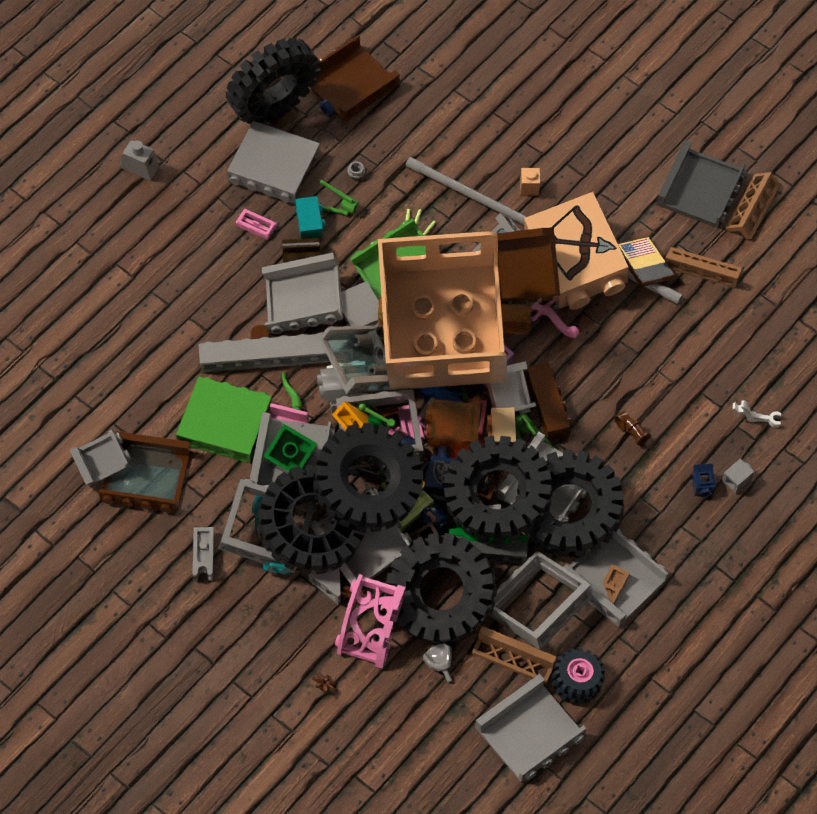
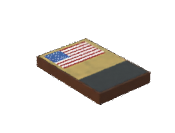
M649 236L618 244L630 272L640 287L674 279V273Z

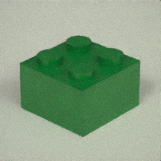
M283 424L263 457L266 462L289 474L290 469L300 466L301 470H305L306 465H308L316 452L318 444Z

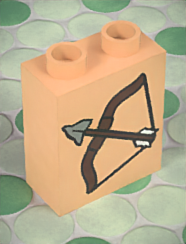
M593 192L524 218V230L554 227L560 296L553 297L556 298L555 302L559 309L568 305L572 310L579 309L590 302L591 296L604 292L605 296H612L625 288L624 283L628 282V265Z

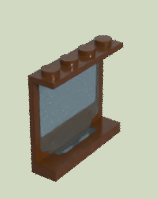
M119 432L124 442L121 444L123 450L127 449L132 460L129 461L131 467L104 480L103 489H99L100 501L106 504H122L126 507L137 506L146 510L158 509L166 513L177 512L191 452L190 442Z

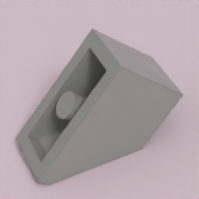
M329 568L327 573L316 574V570H312L309 574V581L339 605L341 603L339 568L334 571Z

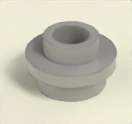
M355 161L348 166L347 172L351 178L360 179L365 175L366 169L361 162Z

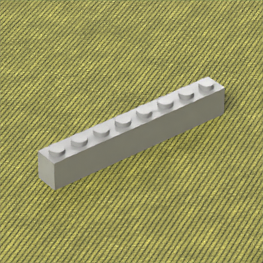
M324 332L312 335H283L275 338H246L238 341L225 340L223 342L199 344L201 373L328 363L330 360L319 340ZM351 341L328 342L337 362L352 361Z

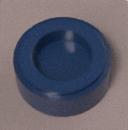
M324 99L319 103L321 110L327 117H332L336 114L334 107L328 100Z

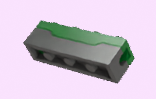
M463 528L449 529V534H454L458 538L463 537L470 541L485 555L489 562L523 565L526 562L528 535L520 533L521 539L511 542L510 537H504V543H494V538L489 537L488 542L478 540L477 534L471 537L464 532Z

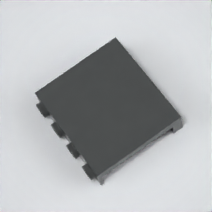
M685 140L658 194L656 205L718 228L720 222L724 223L727 217V208L730 209L733 204V195L738 194L740 180L744 181L747 173L744 170L746 163L743 162L740 168L691 149V142Z

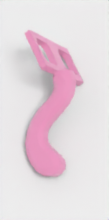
M540 298L538 302L533 304L521 316L523 319L535 321L540 315H546L564 335L576 338L580 334L575 326L568 327L550 307L556 301V298H553V300H550L545 305H540L543 302ZM532 311L538 312L533 317H528Z

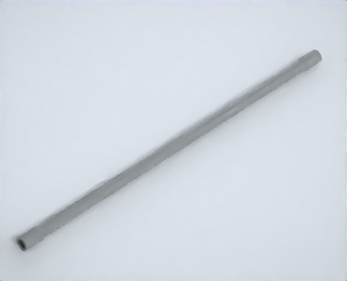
M412 157L408 158L406 167L424 174L498 213L508 215L512 220L524 225V218L527 216L463 185ZM628 268V279L638 283ZM659 283L644 286L677 305L683 297V294Z

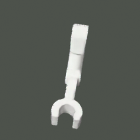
M744 400L741 401V405H738L736 402L733 403V412L745 415L749 422H769L773 428L780 427L781 422L774 420V418H781L780 412H772L768 416L751 411L748 402Z

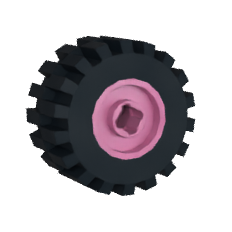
M575 648L570 649L569 653L565 651L562 657L559 656L552 674L553 689H556V694L558 696L562 695L564 701L566 699L570 700L569 703L574 704V701H577L578 704H583V701L588 703L591 701V698L595 699L605 679V668L602 667V660L598 661L596 654L591 655L590 650L584 652L583 648H579L578 651H575Z

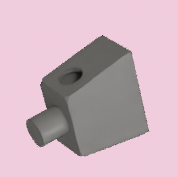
M130 141L122 153L120 167L149 181L153 179L160 168L154 150L143 145L141 141Z

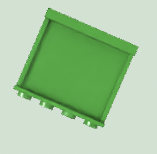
M412 218L411 220L404 221L394 231L387 232L381 239L424 235ZM375 240L366 249L357 251L350 259L364 282H368L382 306L378 240ZM426 247L396 248V253L399 257L420 256L426 254Z
M198 377L176 433V439L190 442L191 448L251 464L253 458L252 451L258 438L262 412L267 413L268 408L272 404V397L264 392L258 393L245 387L232 386L227 382L220 383L208 377Z

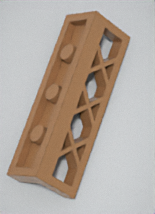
M772 172L753 175L726 226L728 232L740 231L746 239L753 238L780 186Z
M670 247L665 259L671 270L732 288H736L742 267Z
M484 626L479 631L478 640L472 651V654L530 679L537 676L534 671L535 668L543 667L547 669L544 677L545 685L556 663V656ZM481 643L490 645L492 651L483 653L478 649ZM507 652L510 659L500 660L497 653ZM520 659L526 660L529 666L523 669L519 668L515 661Z

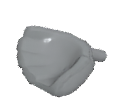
M446 643L436 644L423 655V660L431 669L443 671L447 682H450L452 679L447 668L451 666L452 661L451 646Z

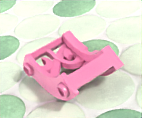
M359 574L357 581H352L350 587L352 594L340 635L338 634L335 641V646L338 647L337 654L341 655L344 653L375 663V667L383 669L389 655L393 624L397 621L404 601L405 587L400 585L395 587ZM362 587L375 589V599H372L370 591H367V597H362ZM380 591L394 596L380 597ZM356 602H358L359 604H361L359 607H357V608L354 610L355 605H356ZM379 605H381L380 610H382L383 608L387 610V614L385 616L380 615ZM374 607L375 617L384 624V627L373 629L365 636L359 627L356 617L365 610ZM351 624L353 631L349 632V627ZM373 634H378L380 638L379 641H376L374 638L371 641L369 639ZM349 637L354 639V643L352 645L347 644V640ZM359 641L362 642L361 647L354 646L355 644L359 643Z

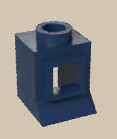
M713 464L694 465L691 476L695 496L707 497L714 494L716 484ZM707 475L708 482H701L700 476Z

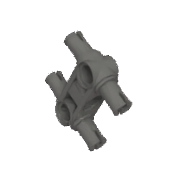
M378 326L374 331L354 335L352 338L353 345L355 347L368 346L377 365H370L368 368L369 376L388 375L385 358L384 328Z

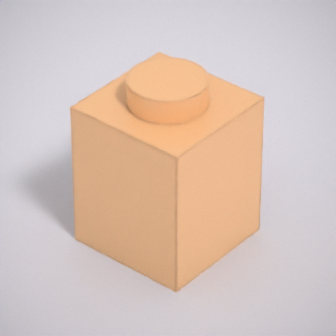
M521 168V195L539 196L540 168Z

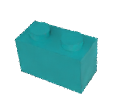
M318 197L295 199L300 238L323 237V230H326L325 219H321L320 214H323L322 203H318Z

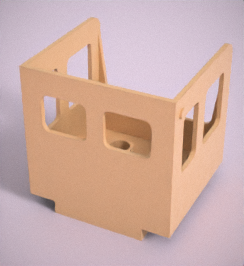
M488 231L378 239L385 358L390 390L506 382L507 354L504 352L497 233ZM481 243V250L476 252L441 254L439 249L441 244ZM425 246L426 254L399 257L397 256L396 248Z

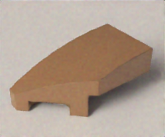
M611 564L603 583L609 601L615 604L630 572Z

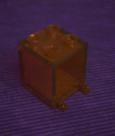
M478 395L474 396L471 403L434 399L432 405H429L428 410H426L425 421H429V424H427L424 431V440H427V446L439 447V445L449 446L451 449L461 450L464 448L465 450H470L469 444L478 440L480 397Z

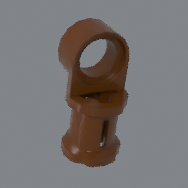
M625 411L615 415L614 420L618 428L631 434L636 440L637 445H642L650 439L651 434L646 432L641 426L640 420L633 421Z

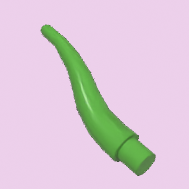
M283 372L282 381L285 390L291 397L292 409L301 411L300 397L286 380V373Z

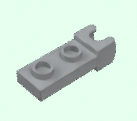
M194 527L193 580L195 582L199 580L201 573H206L208 580L213 581V527Z

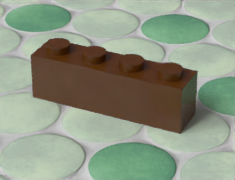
M549 362L528 366L525 377L536 404L546 438L553 440L569 436L572 421L566 415V403L564 400H561V389L559 384L556 385L555 383L556 375L554 369L550 368Z

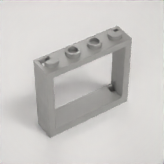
M400 389L394 392L382 391L377 394L364 393L359 396L336 398V409L344 401H347L357 409L360 404H365L366 407L408 402L415 445H412L415 450L412 455H418L419 459L423 460V446L413 389ZM339 424V429H342L345 432L343 427ZM359 462L356 466L352 465L350 468L374 466L375 464Z
M241 479L218 549L267 565L269 563L285 565L286 562L284 560L278 563L271 557L273 551L229 537L242 493L247 492L263 498L269 487L268 485L256 484L250 479ZM312 501L302 502L300 506L297 505L295 507L306 512L301 529L306 534L316 505ZM297 567L293 571L289 569L288 572L294 573Z
M536 551L530 558H527L526 562L519 569L513 572L506 582L500 585L497 590V596H494L493 599L495 602L493 611L487 615L541 650L593 597L590 584L539 551ZM542 569L574 590V592L533 632L500 609Z

